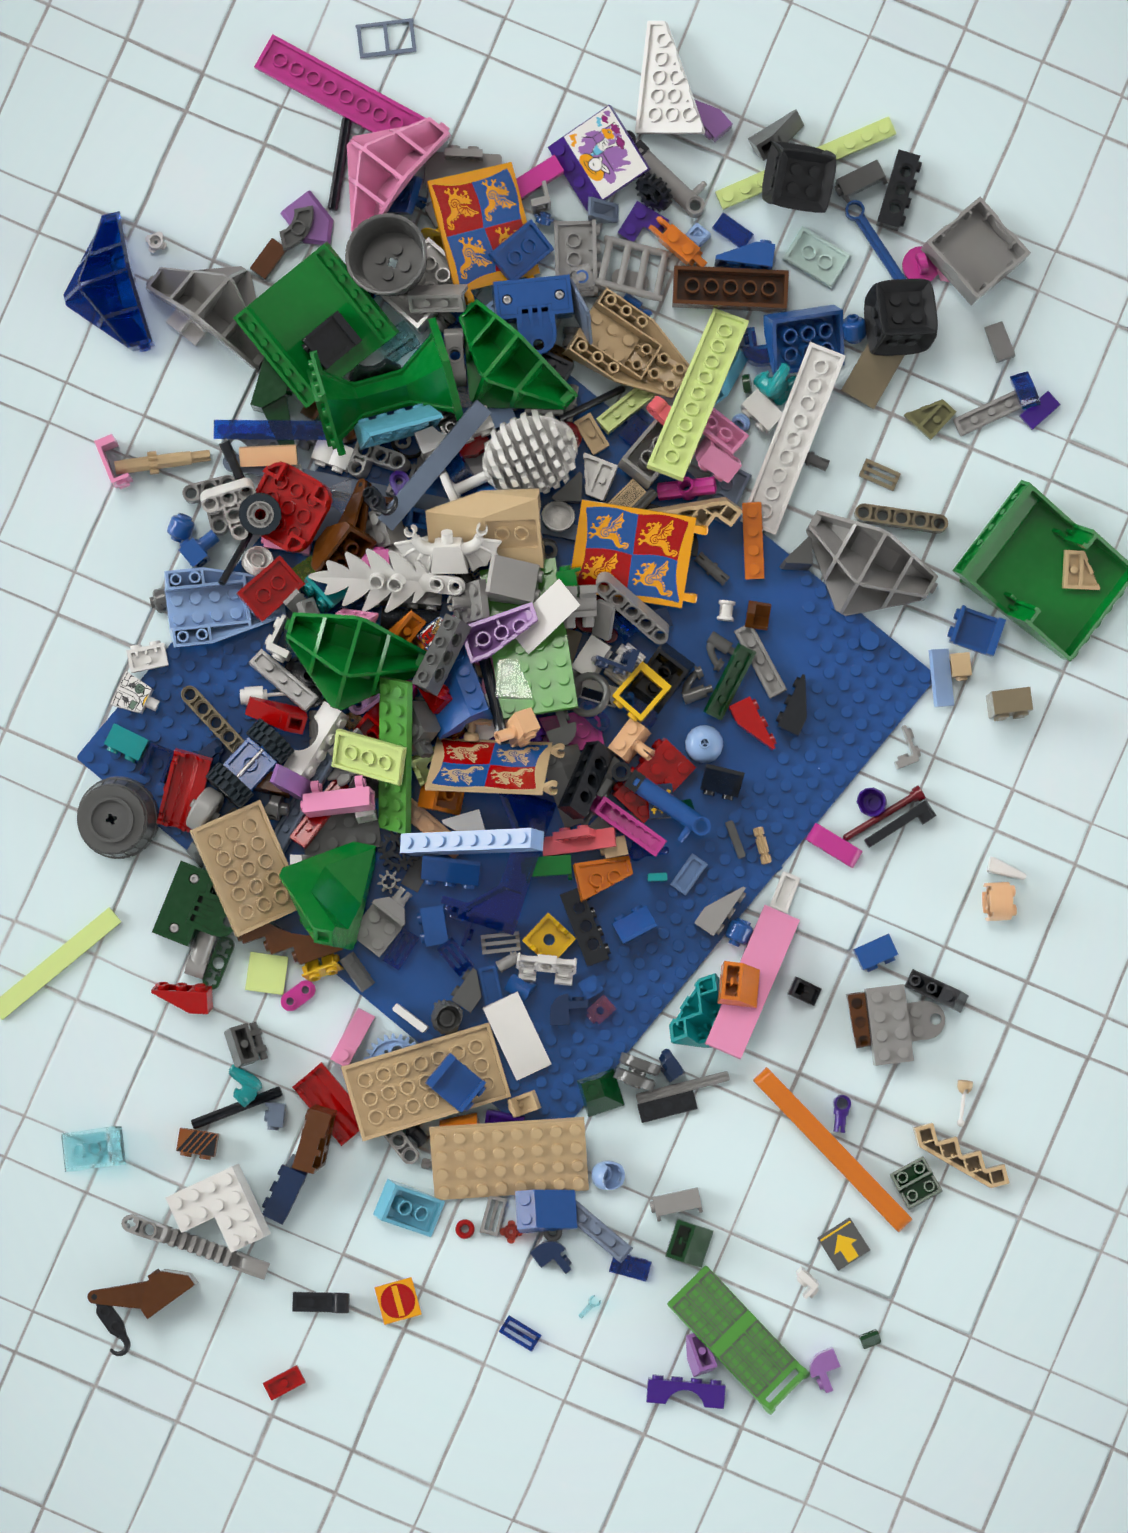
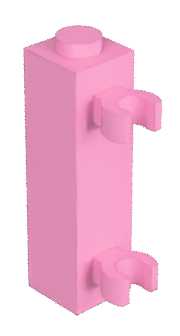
M363 775L355 776L356 788L322 792V783H319L318 780L311 781L312 793L303 794V801L300 802L301 811L309 818L375 810V791L366 786V778H363Z

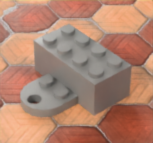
M904 984L864 989L874 1066L914 1061L912 1041L931 1039L942 1032L945 1026V1015L940 1006L931 1001L907 1003ZM934 1013L939 1014L941 1017V1021L937 1025L932 1024L930 1021V1017Z

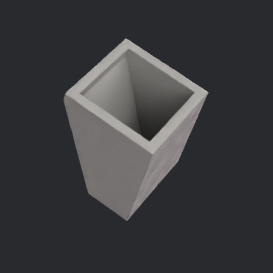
M491 554L485 592L490 601L517 605L534 603L540 597L541 591L538 590V586L543 581L544 572L541 571L540 565Z

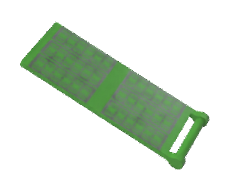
M704 1266L667 1303L668 1307L751 1393L768 1414L772 1415L776 1410L775 1408L803 1379H807L810 1376L809 1371L798 1363L708 1266ZM796 1369L798 1374L769 1403L766 1398Z

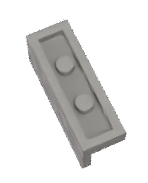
M417 285L407 295L410 313L464 312L466 310L464 294L468 289V285Z

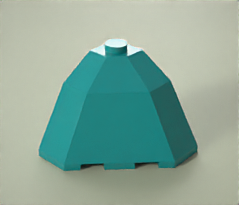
M716 973L699 978L694 985L695 989L690 997L687 996L680 1007V1013L669 1024L671 1043L711 1048L705 1042L722 1005L718 1004L720 979Z

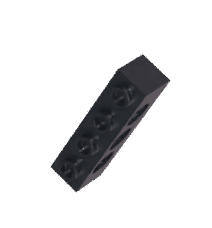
M898 149L876 223L877 226L897 232L900 226H904L906 216L903 214L905 208L909 209L912 198L909 197L910 190L914 191L917 183L914 176L916 172H920L922 162L919 159L921 155ZM907 169L910 172V176L904 177L900 171ZM902 187L905 190V194L898 195L895 192V188ZM897 205L900 211L893 213L890 210V206Z
M600 741L586 742L558 805V808L573 820L586 818L589 814L590 807L597 796V791L613 757L614 752Z
M578 888L560 894L587 967L609 959L608 955L611 954L607 943L603 944L601 939L604 933L600 925L596 926L594 919L597 918L593 907L589 908L587 902L590 898L581 902ZM576 903L584 904L585 910L583 913L578 914L574 911L573 907ZM585 920L592 924L591 930L587 932L583 931L580 927L581 923ZM592 938L599 942V946L595 950L590 949L587 945V942Z

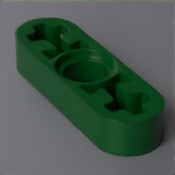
M221 937L218 940L202 982L208 986L209 982L206 980L213 975L212 972H209L210 968L216 972H221L220 976L215 975L214 980L217 983L216 985H211L212 990L219 987L235 948V943L230 937ZM226 940H229V945H231V948H227L224 953L228 954L227 958L223 955L216 954L217 951L222 952L223 950L221 942H226ZM218 957L224 960V966L221 969H217L213 965V961Z

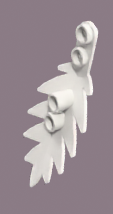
M369 548L366 549V554L370 567L357 556L346 552L345 557L349 569L339 563L327 560L328 570L311 573L308 576L312 580L327 584L324 592L325 595L339 592L348 587L342 606L356 601L370 590L362 611L373 608L392 592L385 608L386 613L398 607L414 592L412 602L416 603L425 592L458 596L466 588L464 580L460 577L428 573L419 561L415 562L414 568L402 556L393 550H389L388 554L393 566L392 568L388 562ZM435 580H438L441 585H436ZM453 583L459 584V588L454 587Z

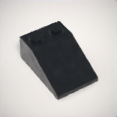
M667 643L661 644L647 663L653 671L672 686L653 708V711L657 714L664 708L695 666L693 662ZM641 672L628 692H632L637 699L648 706L661 692V689Z
M707 764L700 790H703L705 795L714 796L716 793L722 795V799L733 801V798H738L745 773Z

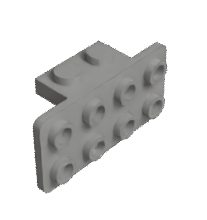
M450 145L449 148H444V152L436 151L426 161L425 188L428 189L427 181L500 165L502 164V156L500 154H484L483 149H479L477 146H468V149H464L457 145Z

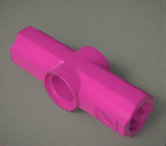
M714 476L696 479L684 477L683 482L678 480L658 483L657 485L659 501L677 498L691 500L695 496L716 494L717 491Z

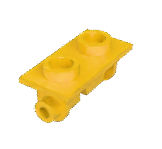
M330 954L321 958L322 965H320L318 959L305 963V966L302 967L304 974L301 975L306 980L315 982L326 975L337 974L344 967L338 964L340 961L338 954Z

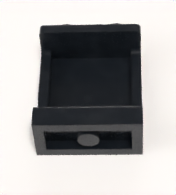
M337 310L301 340L303 342L301 346L307 354L317 350L321 368L327 370L350 349L360 343L362 339Z

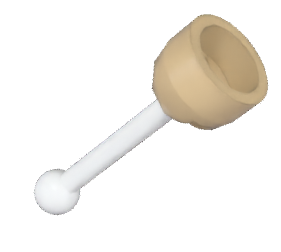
M958 1080L957 1083L958 1090L962 1094L960 1117L957 1121L959 1127L965 1124L963 1120L966 1094L971 1092L973 1088V1081Z

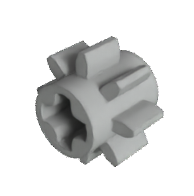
M386 870L385 876L379 874L382 881L378 882L377 885H383L382 892L389 889L390 894H392L394 887L399 889L396 884L401 879L395 878L397 872L390 875L389 871ZM387 877H390L392 880H394V883L391 884L392 887H388L387 884H384V881L387 880Z

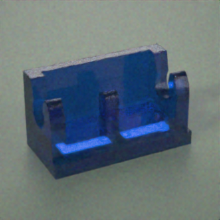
M628 1255L620 1263L612 1257L609 1272L646 1282L652 1261Z

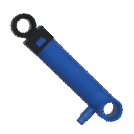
M619 762L613 766L612 776L616 781H625L624 786L685 826L677 839L679 842L683 843L691 831L698 836H704L710 832L711 822L708 818L655 784L634 769L631 772L630 767L626 763ZM618 767L626 768L627 774L625 777L620 778L616 775ZM698 821L706 822L707 829L704 832L696 829Z

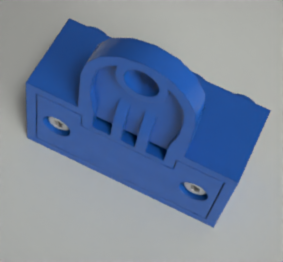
M570 274L496 281L492 284L494 313L508 324L517 323V331L532 346L536 340L542 341L544 348L537 350L541 355L550 351L556 342L557 336L555 319L572 318L574 313Z

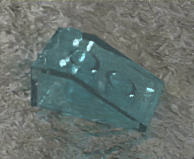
M122 1126L61 1134L65 1172L126 1165Z

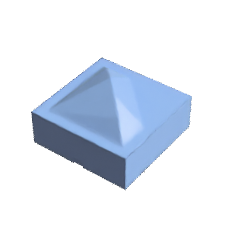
M698 223L685 234L699 247L711 237V233Z

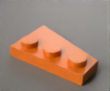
M629 855L574 863L573 865L581 902L633 874Z

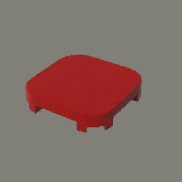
M276 462L264 468L262 471L264 475L255 491L256 493L268 494L278 502L281 508V520L274 531L261 537L292 553L302 552L312 543L332 504V494L330 489L321 481L288 463ZM257 509L254 515L256 519L261 520L265 517L266 513L263 509Z

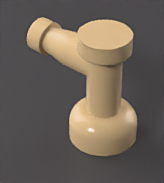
M480 718L468 723V732L464 733L463 739L479 741L476 725L491 726L492 719Z

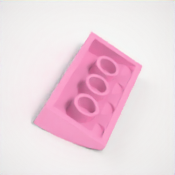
M713 408L703 432L707 438L730 456L734 455L749 437L746 432L715 408Z

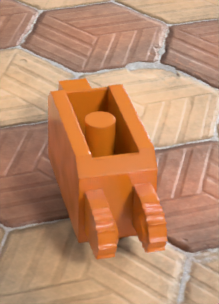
M658 216L656 220L667 229L664 233H661L653 225L648 227L659 238L658 241L685 265L693 266L695 264L696 266L705 267L708 263L701 257L703 254L700 251L701 248L675 225H670L661 216Z

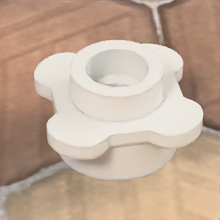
M160 231L145 237V241L149 245L148 250L151 253H155L159 249L164 250L167 247L166 242L163 241V233Z

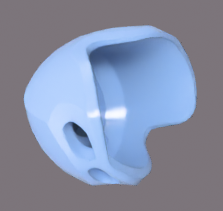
M614 1161L599 1162L592 1170L593 1183L596 1187L603 1190L617 1189L622 1186L625 1179L622 1165Z

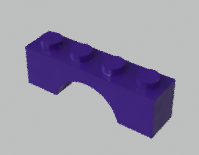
M652 1374V1378L648 1377L646 1402L666 1404L670 1396L675 1392L689 1390L701 1398L705 1408L724 1409L726 1385L722 1384V1380L710 1379L709 1383L702 1382L701 1378H691V1381H685L680 1376L664 1379V1375Z

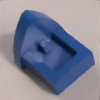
M513 974L509 978L504 990L510 994L518 991L524 1003L538 985L534 982L528 984Z

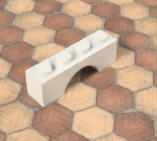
M490 415L466 444L473 442L477 436L486 437L491 435L490 432L495 426ZM433 426L416 432L415 438L423 458L429 457L447 434L437 431Z
M325 701L314 717L318 724L316 740L310 747L304 750H294L284 764V767L308 780L315 775L319 764L325 759L326 753L331 745L334 744L336 730L343 729L349 718L340 710L330 707Z

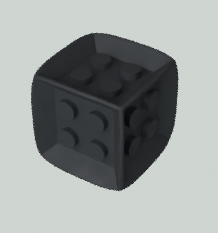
M772 142L763 177L762 199L768 204H774L783 208L825 213L829 206L835 179L836 155L831 151H824L816 147L788 142Z
M885 280L875 283L870 288L864 301V319L866 322L867 342L871 354L879 356L911 355L927 351L937 337L938 317L934 290L930 280Z

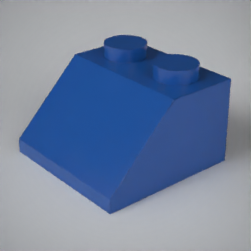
M640 904L631 909L632 913L628 916H625L623 913L614 918L615 922L612 925L622 944L657 927L647 906L642 907Z

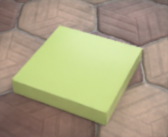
M250 952L245 990L284 995L289 957Z

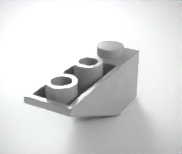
M743 886L704 907L694 924L712 936L715 933L719 935L725 926L722 924L725 918L730 919L736 909L733 908L737 901L741 903L746 893L744 890L746 888Z

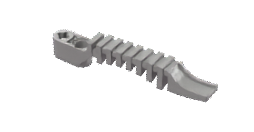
M136 1214L126 1215L122 1219V1228L129 1233L160 1243H167L171 1247L177 1246L180 1250L185 1249L189 1253H196L197 1256H204L208 1260L213 1259L216 1263H223V1266H232L234 1270L265 1280L270 1266L269 1262L240 1251L231 1253L227 1246L218 1245L216 1242L199 1238L197 1235H190L188 1232L181 1233L180 1229H173L169 1225H163ZM133 1219L136 1225L130 1228V1224L127 1222ZM148 1224L154 1227L152 1235H148L145 1231V1227Z

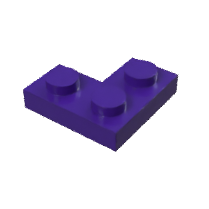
M637 201L617 234L626 240L635 242L643 228L651 232L648 228L650 225L655 226L663 233L665 228L657 222L656 218L658 216H661L668 223L670 220Z

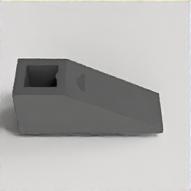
M797 109L754 134L748 140L755 154L765 161L772 142H789L804 124Z

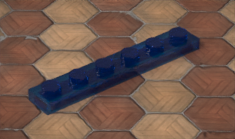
M214 420V439L326 440L321 421Z

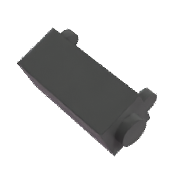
M875 160L836 179V186L834 188L837 195L842 196L843 200L849 203V197L880 182L884 185L888 182L878 160Z

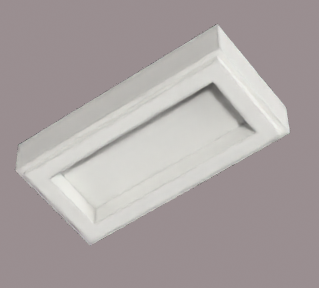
M783 871L769 907L787 914L801 878Z

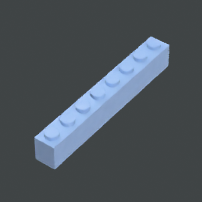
M533 828L406 833L401 834L400 853L411 856L543 851L544 831Z

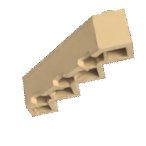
M727 497L647 509L696 517L695 525L707 527L715 517H718L732 527L743 512L741 507Z
M933 1123L912 1127L918 1147L985 1186L994 1188L1010 1183L1005 1164L985 1168L980 1150L962 1154L956 1136L938 1141Z

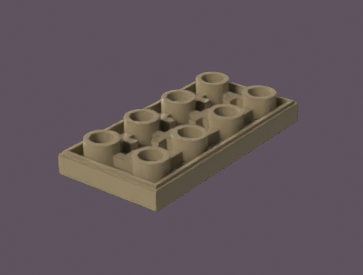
M867 344L841 391L874 410L905 355H873Z

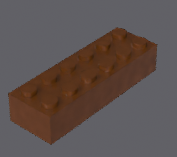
M674 265L672 307L786 312L789 270Z

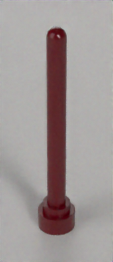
M918 785L909 792L910 795L885 809L879 816H874L843 835V839L849 841L911 802L924 800L926 797Z

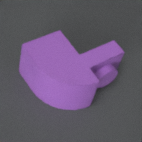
M833 1347L817 1353L812 1358L809 1366L811 1378L819 1375V1379H816L820 1390L824 1389L826 1393L833 1391L826 1372L841 1367Z

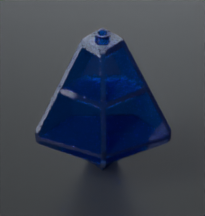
M120 211L102 215L95 235L63 294L65 304L75 313L131 351H149L155 344L132 267L122 214Z

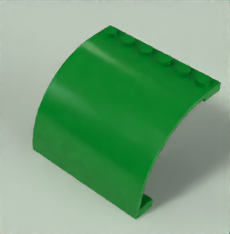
M325 242L233 317L305 408L314 403L315 399L306 371L310 369L308 360H311V357L302 348L303 342L301 340L335 311H339L362 339L360 343L350 349L327 370L322 368L325 372L341 378L399 333V330L371 295L351 278L346 264L328 242Z

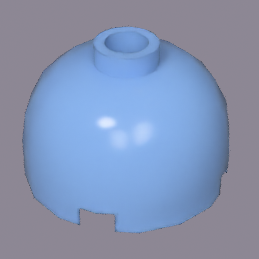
M708 725L697 726L686 737L685 750L688 756L695 762L710 763L716 760L722 752L723 739L714 727Z

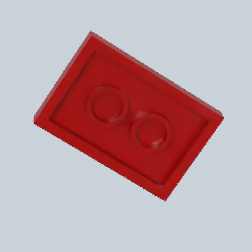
M279 555L236 594L254 615L263 622L283 604V601L295 589H301L305 583Z

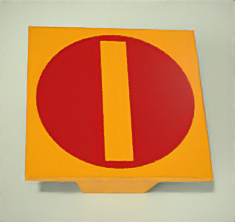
M412 1277L374 1287L384 1325L422 1315Z

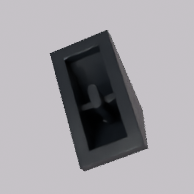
M795 976L787 995L815 1006L822 988Z

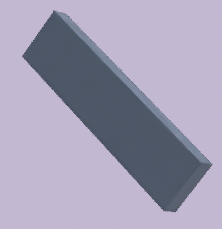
M576 1200L578 1227L617 1261L622 1263L633 1250V1247Z

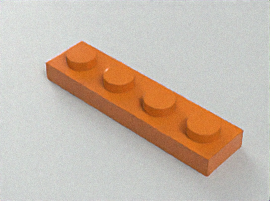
M762 502L742 503L745 580L765 579Z

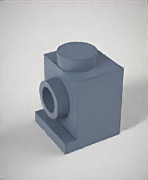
M266 1102L265 1106L269 1107V1110H265L264 1121L267 1122L268 1126L267 1130L279 1131V1127H284L286 1104Z

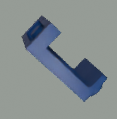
M962 605L960 609L957 608L953 619H956L954 627L950 626L947 637L950 638L949 643L993 657L1006 619L995 618L967 608L965 605Z

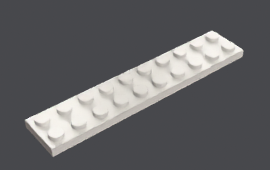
M812 342L809 343L748 502H762L763 530L774 535L777 534L846 355Z

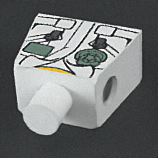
M126 671L111 705L143 714L146 707L156 711L160 701L151 697L154 691L151 687Z

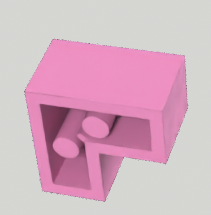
M706 436L695 451L697 465L704 471L709 470L714 473L713 476L720 482L724 480L729 483L742 466L740 459L734 455L730 456Z

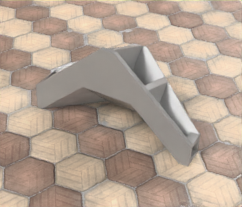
M242 266L200 270L160 267L156 274L148 279L145 288L150 294L182 312L216 337L257 372L259 371L264 356L233 319L235 315L256 299L252 276L248 270Z
M817 510L806 529L807 535L812 538V549L835 611L844 616L924 601L929 592L933 594L938 585L935 583L938 575L893 534L882 528Z

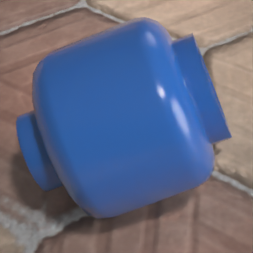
M850 314L843 319L844 340L850 344L860 343L866 337L865 319L857 314Z
M178 513V515L171 517L167 533L171 535L173 541L181 543L182 540L190 539L195 526L192 517L183 513Z
M738 917L736 920H731L725 932V936L730 939L729 943L737 947L740 944H748L753 932V928L750 926L751 923Z

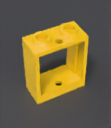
M642 661L612 695L613 703L619 709L625 708L629 712L627 716L634 722L637 720L642 722L672 686ZM640 672L661 689V692L641 714L620 697V694Z

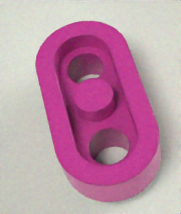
M308 980L301 981L281 997V1006L287 1011L296 1010L315 995V985ZM304 986H307L309 988V992L307 994H304L302 992V988ZM288 998H292L294 1000V1003L292 1005L287 1004Z

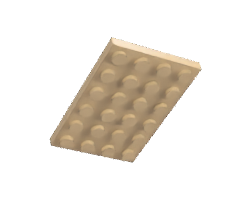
M261 800L190 830L236 937L297 910L287 889L279 879L282 868L289 865Z

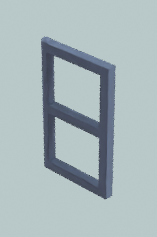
M408 18L355 25L360 59L416 52L414 19ZM409 23L412 48L390 50L387 25ZM383 26L386 51L363 54L360 29Z

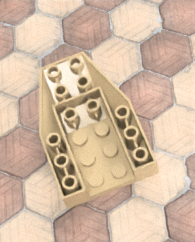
M604 289L589 311L593 343L591 345L588 343L579 327L563 355L616 383L672 399L685 377L689 363L654 319L610 289Z
M539 488L483 490L425 511L428 542L434 543L435 538H441V531L445 529L452 530L453 537H461L464 542H468L477 534L476 527L480 523V531H484L486 526H488V532L483 538L502 541L497 547L499 556L540 565V568H544L545 547L544 541H542Z

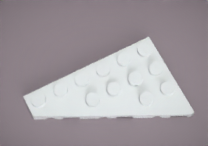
M647 21L635 133L705 134V129L668 23L666 21Z

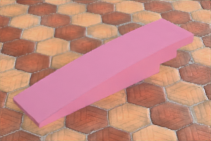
M764 905L739 962L760 969L757 1008L722 1004L705 1042L706 1045L741 1060L797 929L799 919Z

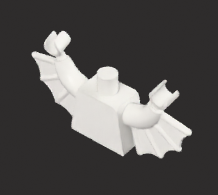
M478 523L476 527L477 534L468 542H464L461 537H453L452 530L445 529L441 531V538H435V542L430 543L424 541L416 534L417 526L412 524L411 529L413 533L409 532L407 527L404 529L405 536L412 537V539L395 542L394 545L400 550L401 556L407 559L414 568L415 562L419 561L426 568L427 572L431 568V574L468 573L469 565L472 571L481 566H488L491 554L498 555L497 547L502 541L483 538L488 532V526H486L484 531H480V523Z

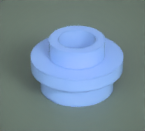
M739 413L733 417L732 422L744 432L750 428V420L746 415Z

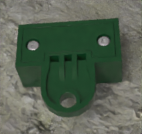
M180 861L152 933L187 947H191L197 930L216 937H225L233 933L232 927H227L224 924V919L227 916L219 897L212 894L214 886L206 870Z

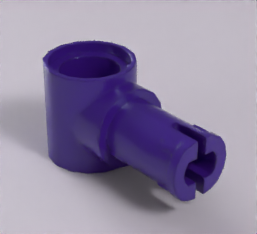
M838 1095L833 1100V1114H835L833 1132H839L840 1126V1133H845L846 1117L849 1116L851 1100L845 1095ZM840 1098H845L847 1101V1106L844 1109H840L837 1106V1101Z

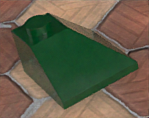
M614 1069L577 1080L588 1117L625 1105L618 1081L613 1077Z

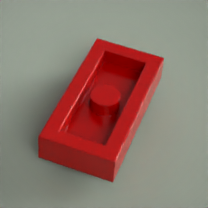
M295 1365L262 1384L272 1401L306 1383V1380L298 1365Z

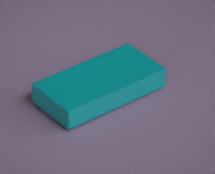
M649 873L647 875V882H667V874Z

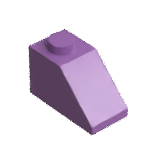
M694 1333L687 1335V1361L693 1377L712 1372L718 1367L713 1353Z

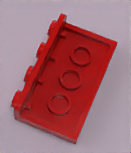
M666 738L662 740L657 739L651 746L655 750L654 756L649 754L652 757L649 761L641 756L638 760L640 763L635 768L632 766L630 769L631 772L634 769L655 784L671 783L674 792L696 767ZM618 781L612 787L614 791L611 794L642 823H645L649 819L648 801L624 786L625 781Z

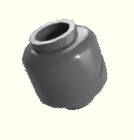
M165 587L155 589L152 593L153 597H149L151 607L156 608L158 613L167 612Z

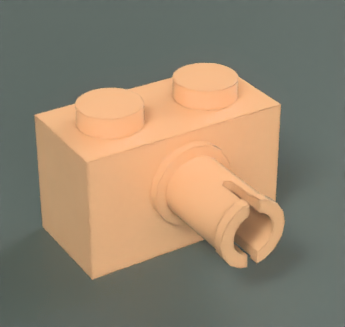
M532 708L515 712L505 723L506 729L494 732V738L497 743L509 740L512 748L516 746L521 748L528 745L541 728Z
M629 718L608 746L616 756L627 764L630 763L636 753L640 754L647 761L652 758L649 754L652 756L655 754V750L644 744L651 735L650 731L638 721L634 722L631 718Z

